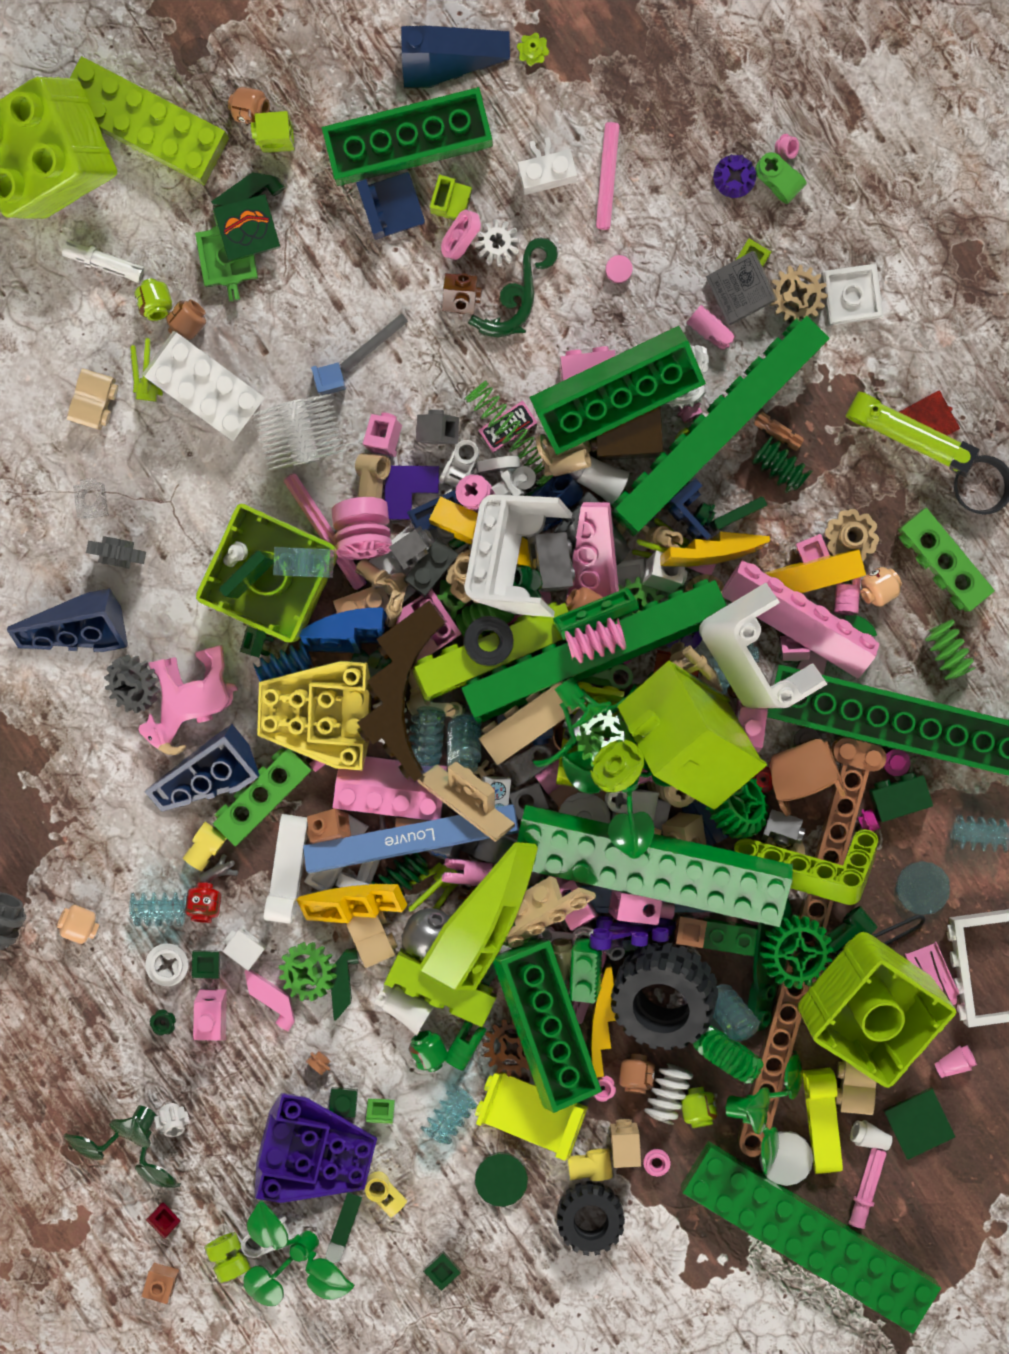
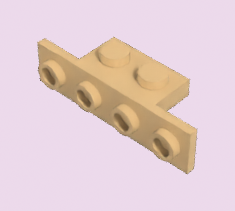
M456 761L448 767V772L436 764L418 779L419 784L495 842L515 827L514 822L495 809V790L489 783L481 781L469 768H464Z
M549 876L525 891L514 920L516 926L510 929L503 945L510 948L521 946L524 940L533 935L541 934L545 931L546 927L564 920L566 915L574 910L586 907L589 901L596 898L595 893L579 887L562 897L557 879Z

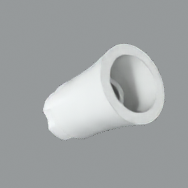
M590 455L591 467L569 474L578 483L589 488L612 505L622 493L630 472L611 466Z
M395 984L393 988L384 985L374 1001L375 1004L383 1007L382 1010L403 1023L416 1036L435 1008V1006L430 1005L420 996L412 997L405 994L400 985L396 986Z

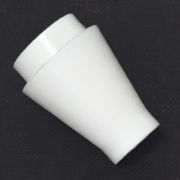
M857 1120L852 1126L850 1140L855 1142L856 1146L889 1150L892 1144L891 1135L886 1134L866 1120L862 1122Z

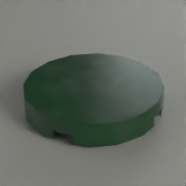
M496 1152L490 1154L483 1159L476 1169L475 1186L477 1192L485 1202L493 1206L506 1207L515 1204L523 1197L527 1189L528 1174L525 1165L510 1153Z

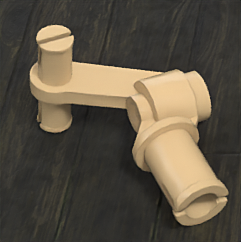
M618 522L616 527L623 536L626 529ZM645 525L640 530V532L647 536L646 541L667 549L669 547L680 548L675 543L681 545L683 543V536L679 532L670 531L666 526H657L650 529Z
M362 559L357 564L355 572L372 583L374 589L384 588L385 592L391 596L386 606L387 618L385 625L388 624V627H394L403 609L402 604L408 586L404 582L406 575L402 572L394 573L393 575L388 574L386 570L381 571L367 559Z
M681 642L671 646L670 661L689 673L699 670L708 680L716 675L717 672L707 663V658L704 655H699L692 646L684 647L685 644Z
M415 662L408 680L412 688L410 689V700L406 701L410 713L413 716L418 714L449 716L451 718H458L465 713L464 705L458 702L433 703L432 699L427 702L424 701L412 674L416 666Z

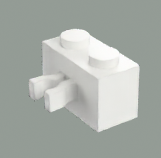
M550 137L544 138L546 145L544 149L545 155L541 156L540 150L535 146V141L529 142L531 152L536 158L518 162V172L524 195L575 183L577 173L571 149L550 154L551 141Z

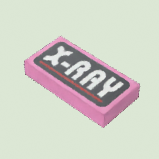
M523 400L496 419L498 420L504 415L514 412L513 417L503 429L517 420L521 421L519 427L509 437L511 438L510 441L502 444L503 439L517 424L495 436V432L510 415L490 428L486 424L478 430L493 453L521 435L515 436L517 432L523 429L529 430L538 424Z

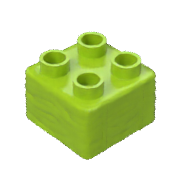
M37 76L0 99V212L6 218L46 219L117 175L115 163L78 79Z
M239 504L231 516L218 549L203 577L196 594V599L205 606L222 612L285 642H295L300 639L301 630L306 628L338 558L337 549L333 544L312 534H308L246 504ZM236 541L245 544L248 549L246 559L238 561L234 567L225 565L223 558L227 554L229 547ZM256 551L271 553L277 560L238 599L225 597L219 591L220 587Z
M866 932L858 933L844 946L843 951L819 978L812 983L808 992L798 1003V1010L816 1043L887 1088H890L899 1080L908 1067L956 1014L953 1004L928 973Z

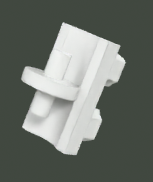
M528 466L518 467L514 472L507 470L501 474L503 480L491 488L496 495L523 496L526 494L525 490L535 484L536 474Z

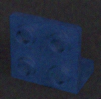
M408 172L369 185L366 179L356 182L375 240L425 224L413 182Z
M696 478L668 502L670 506L668 511L678 522L683 520L688 526L686 531L694 540H709L711 535L686 508L701 495L698 490L703 485Z

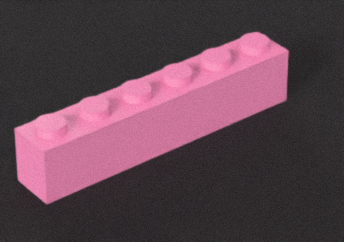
M741 560L725 583L722 591L724 598L733 603L762 584L767 583L780 603L757 616V618L857 679L861 677L875 659L879 643L871 635L858 631L848 621L840 620L825 607L817 606L802 593L794 592L779 579L771 578L763 573L756 565Z

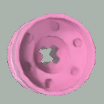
M358 497L341 501L332 507L333 527L337 530V533L334 535L335 542L337 543L335 545L337 556L348 560L377 558L391 551L389 548L392 545L390 528L386 527L389 523L386 501L375 497Z

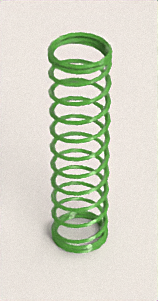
M485 380L468 394L464 400L470 403L488 391L474 407V411L495 400L481 416V419H485L502 408L488 424V428L510 415L495 432V436H498L517 424L503 439L502 444L510 441L511 438L509 437L519 427L521 421L517 420L503 429L513 417L514 412H510L496 420L507 407V404H502L489 412L498 402L500 396H495L481 405L493 390V387H489L482 391L489 385ZM523 429L515 434L516 436L524 432L509 449V452H512L530 441L518 455L519 459L537 449V446L525 452L534 442L535 437H530L518 444L526 435L528 429ZM538 450L523 466H530L541 459V456L533 460L538 454ZM542 462L534 469L535 474L544 469V466L541 467ZM543 475L536 482V485H538V487L542 486L549 479H551L553 475Z

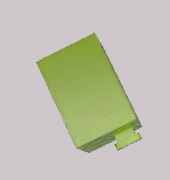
M671 661L666 662L617 706L628 726L629 732L644 755L653 776L714 810L767 766L766 762L759 757L728 703L730 699Z

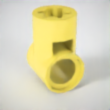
M205 821L192 840L194 842L193 846L184 855V861L194 868L203 871L209 863L210 857L218 853L227 838Z
M594 1149L587 1151L586 1155L570 1156L568 1159L570 1180L589 1178L591 1181H603L613 1177L609 1149Z
M377 1171L368 1176L365 1186L366 1196L371 1201L376 1202L390 1218L393 1217L405 1206L407 1200L390 1183L385 1173ZM374 1182H381L385 1188L377 1192L372 1190L370 1185ZM390 1194L391 1197L386 1201V1197Z

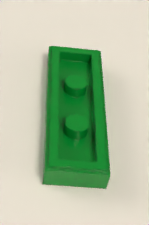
M625 588L554 617L553 622L564 640L566 639L565 631L574 636L575 628H579L581 632H584L588 624L594 628L597 621H600L602 624L606 623L607 618L613 620L639 609V606L630 590Z

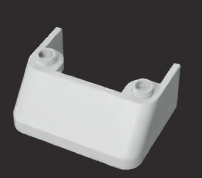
M493 494L481 501L464 586L466 594L472 600L512 614L554 617L555 611L541 598L530 597V594L524 588L513 586L522 536L532 537L535 534H539L544 528L546 517L572 518V512L559 498Z
M767 583L762 584L703 620L699 627L700 636L742 705L750 709L787 708L827 685L813 663L771 687L747 648L761 634V626L756 617L780 603Z

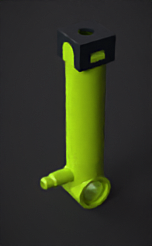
M860 391L857 392L845 415L852 422L866 428H871L948 466L949 470L964 477H967L980 451L979 448L964 441L961 443L883 405L876 398Z

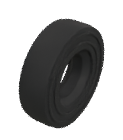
M483 616L474 620L468 626L464 635V647L468 656L476 663L484 666H493L503 662L511 653L514 644L513 633L508 624L494 616ZM490 630L498 635L499 646L494 651H484L480 648L478 637L483 631Z

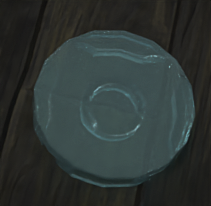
M919 861L909 864L901 871L897 878L896 892L899 901L906 909L915 914H932L944 907L949 899L950 882L942 868L932 862Z

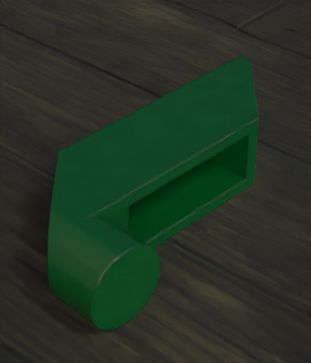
M252 172L212 200L211 203L214 207H220L256 197L267 189L274 197L280 194L286 187L280 178L276 176Z
M357 948L346 949L334 963L337 967L331 969V972L337 975V978L330 980L334 985L331 988L334 1021L341 1016L352 1002L349 965L359 964Z
M347 1192L326 1251V1259L332 1263H337L342 1258L363 1198Z

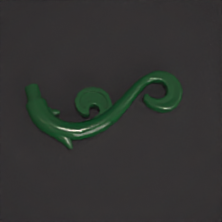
M540 237L528 243L523 254V286L509 283L500 292L499 300L502 306L507 309L517 307V303L513 300L514 297L518 296L521 298V305L517 313L511 319L500 322L501 318L499 317L490 321L487 318L483 320L473 314L468 324L479 329V333L489 337L500 338L517 333H526L522 326L530 316L535 294L531 254L537 248L542 249L546 253L544 261L535 263L537 269H547L553 266L557 261L558 251L551 240Z

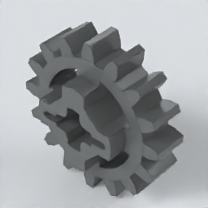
M103 536L102 543L88 540L86 553L99 556L98 563L128 569L131 562L144 564L146 557L145 551L133 549L134 542Z
M129 654L114 660L112 665L107 667L106 670L109 674L104 676V679L109 682V685L105 686V689L111 690L112 694L109 698L110 700L117 699V707L124 705L125 712L128 713L133 709L136 714L150 708L158 700L155 695L160 692V689L155 684L159 682V679L153 678L152 674L155 672V669L149 670L147 668L148 661L140 663L139 656L131 658Z

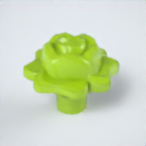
M534 33L531 36H522V43L517 44V49L520 52V61H526L529 66L535 63H543L545 61L544 56L549 54V50L546 47V38L539 39L538 33Z

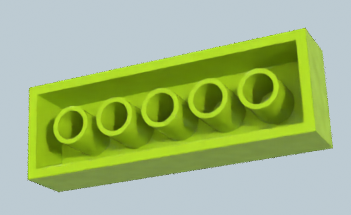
M81 56L70 79L76 78L81 83L100 131L205 186L229 140L226 131Z
M557 602L548 604L555 611L554 617L569 612L565 603L560 605ZM522 615L517 618L514 625L509 626L513 633L514 644L511 653L503 662L493 666L480 665L468 656L464 646L458 648L457 644L443 649L439 657L433 659V656L429 655L419 659L412 674L424 701L427 702L466 685V681L477 676L483 678L492 674L491 671L503 665H506V667L517 663L516 660L529 654L534 656L541 653V650L549 645H559L567 640H563L553 622L554 617ZM493 631L486 637H483L481 633L478 637V644L484 651H494L499 646V637Z

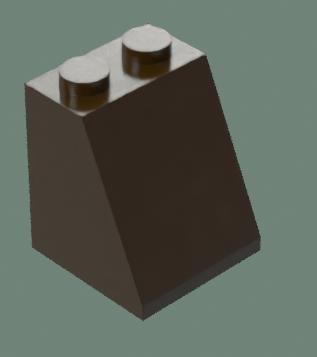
M659 406L590 439V455L595 454V458L600 461L659 457L663 453L661 407Z

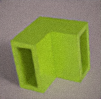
M439 174L430 203L431 214L455 220L461 211L467 210L472 187L456 183L455 179Z

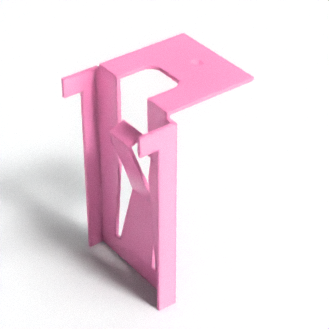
M937 942L911 953H905L906 959L919 967L915 960L916 957L923 971L928 973L943 991L930 952L932 951L940 979L950 999L949 1001L955 1005L959 990L956 988Z

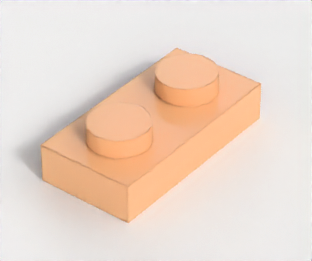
M370 587L334 600L333 603L337 613L362 608H384V611H386L390 597L384 588L374 589Z

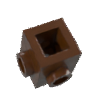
M445 273L442 311L474 314L475 304H481L482 287H477V276Z

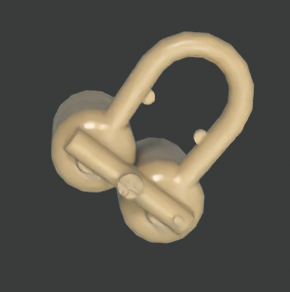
M539 434L537 436L536 446L539 455L543 459L542 465L544 466L545 476H560L591 467L589 454L591 451L590 440L556 455L546 435Z

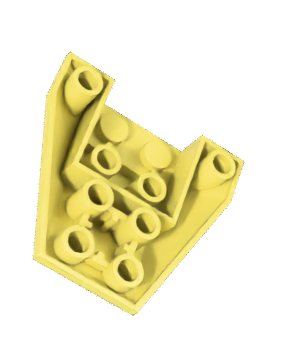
M338 661L260 681L257 736L333 768L362 771L369 741L365 742L358 733L357 729L360 726L357 722L371 712V694L367 690L370 686L367 682L370 679L368 664Z

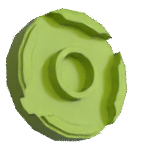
M629 740L610 742L594 757L592 763L594 768L593 771L591 770V777L594 783L605 792L615 793L625 790L640 776L644 766V755L633 742Z

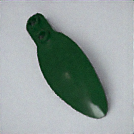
M788 898L782 918L786 917L791 921L792 911ZM764 923L758 924L753 966L754 981L750 988L745 1018L746 1025L757 1031L764 1030L771 1022L773 1000L778 985L775 982V977L771 978L768 976L767 971L769 968H765L762 965V962L767 958L760 956V952L767 950V948L762 946L761 942L769 941L770 939L765 934L766 931L772 933L775 931L772 925ZM788 937L784 939L781 946L787 943ZM779 958V963L784 970L786 960Z

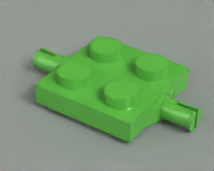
M215 218V227L208 231L195 233L204 286H227L229 302H233L234 298L238 301L240 297L237 284L258 278L255 255L228 262Z

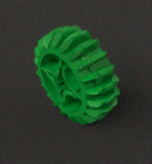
M751 778L715 810L709 806L706 807V810L710 811V819H714L716 828H722L723 835L729 834L732 839H746L756 835L766 825V819L769 817L766 810L769 808V805L765 803L767 796L763 795L761 791L763 787L757 785V778Z
M792 915L791 921L784 917L781 921L782 926H773L775 929L773 933L770 931L765 933L770 939L769 941L761 942V945L767 948V950L760 952V956L767 958L762 962V965L765 968H769L767 971L768 976L771 978L775 977V982L778 984L784 982V986L787 988H791L794 984L797 989H801L804 982L805 985L810 987L812 986V978L817 980L820 976L819 972L826 970V967H824L825 963L833 962L827 956V954L834 952L832 947L827 946L832 941L831 937L824 936L827 930L824 927H819V922L816 920L810 921L807 916H802L799 919L797 915ZM801 932H808L812 936L815 946L805 944L804 938L801 937ZM788 937L787 943L781 946L784 939ZM799 947L802 950H800V953H797V956L795 957L792 954L794 950L797 951L796 948ZM779 958L789 960L792 972L783 970L779 963ZM810 958H813L810 964L807 967H805L806 962Z
M709 1026L707 1032L702 1034L701 1038L693 1043L695 1049L701 1055L741 1082L753 1083L762 1072L761 1069L764 1064L756 1054L716 1027Z

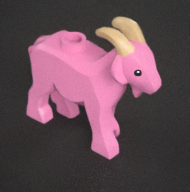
M222 645L195 652L196 657L204 663L206 668L204 680L183 684L176 657L148 663L150 669H155L154 674L157 675L161 686V723H155L152 714H149L148 721L140 725L138 730L151 745L163 753L177 755L186 749V745L179 747L171 746V742L183 722L195 718L197 723L213 720L212 714L222 712L232 704L233 693L238 691V688L235 684L224 682L223 671L225 662Z

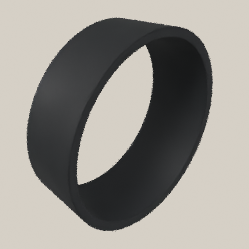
M981 455L977 456L974 463H988L997 468L1003 477L1004 493L1001 500L994 507L987 510L971 509L962 501L958 493L957 482L959 474H956L954 480V493L958 502L965 509L976 514L986 515L1001 510L1009 502V468L996 457Z

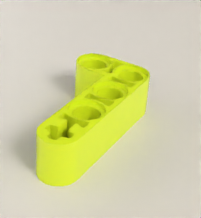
M830 1067L803 1070L815 1174L840 1172L843 1170L835 1102V1097L838 1095L835 1074Z

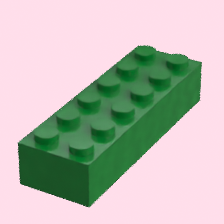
M479 87L321 127L337 186L493 147V139Z
M678 325L529 398L556 455L695 390L705 385L706 382L689 341Z
M538 937L523 943L519 947L497 954L493 964L543 1107L555 1113L601 1093L602 1090L550 940Z

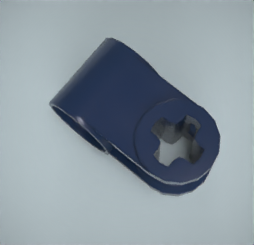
M567 473L553 476L551 480L531 496L559 498L569 509L580 501L583 489ZM546 517L545 523H553L559 518Z

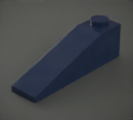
M401 26L404 89L432 88L438 86L439 83L453 78L463 77L464 74L510 60V31L442 26Z
M110 588L84 593L7 627V632L20 649L51 650L53 646L68 647V651H78V647L93 648V652H107L127 648L128 646L122 609Z
M231 724L167 772L144 792L162 812L189 805L191 802L200 799L215 798L216 795L226 792H237L257 779L259 772L249 743L235 726Z

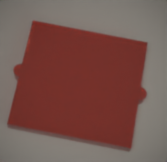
M940 390L899 411L947 436L960 429L951 412L953 408L947 405Z

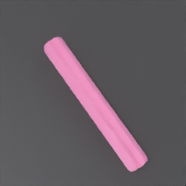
M607 122L604 130L596 228L601 230L610 229L619 137V124L615 122Z

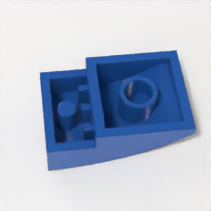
M362 608L340 612L316 621L302 629L300 638L308 652L361 653L362 643L379 644L377 639L389 631L388 624L385 625L387 616L384 608Z

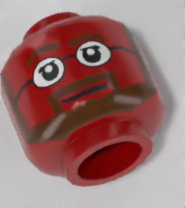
M197 883V887L190 888L187 891L185 913L191 917V921L212 923V919L217 918L220 913L221 893L213 889V884Z

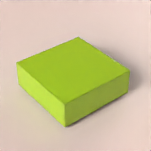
M749 238L736 260L754 251L763 267L771 251Z

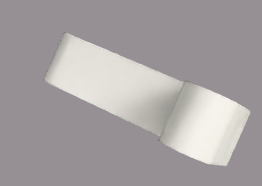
M282 814L270 893L267 896L264 910V920L292 924L295 919L304 860L303 846L306 845L307 817Z

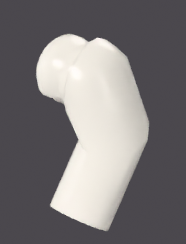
M237 541L231 545L223 558L224 564L234 567L238 561L245 560L248 555L246 545Z

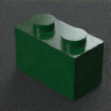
M915 771L900 775V780L890 783L889 779L874 783L875 788L868 790L877 820L880 822L933 807L925 777L921 774L916 775Z

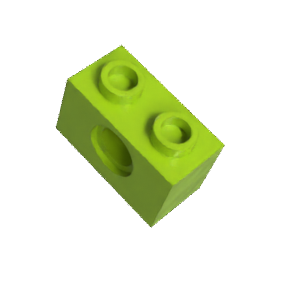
M288 111L255 114V122L251 123L252 139H255V144L260 146L263 153L295 151L293 123Z

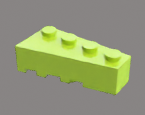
M400 948L384 985L393 988L396 983L400 985L405 994L412 997H419L421 994L425 996L424 1000L430 1005L441 1009L447 1006L450 1008L449 1012L483 1027L497 997V994L493 993L494 988L480 982L476 990H454L421 971L419 966L422 961L419 960V956L414 953L410 955L406 950Z

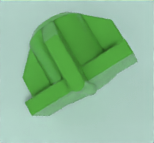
M440 580L439 595L436 596L452 620L456 621L457 612L466 603H463L450 592L451 585L446 580Z

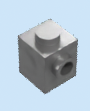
M428 410V414L417 415L416 442L458 444L459 417L446 415L444 410Z

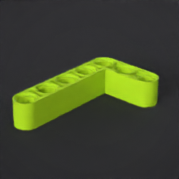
M870 830L856 832L843 866L752 839L738 840L735 843L734 852L793 864L791 889L839 903L853 905L858 903L862 897L875 861L878 837Z

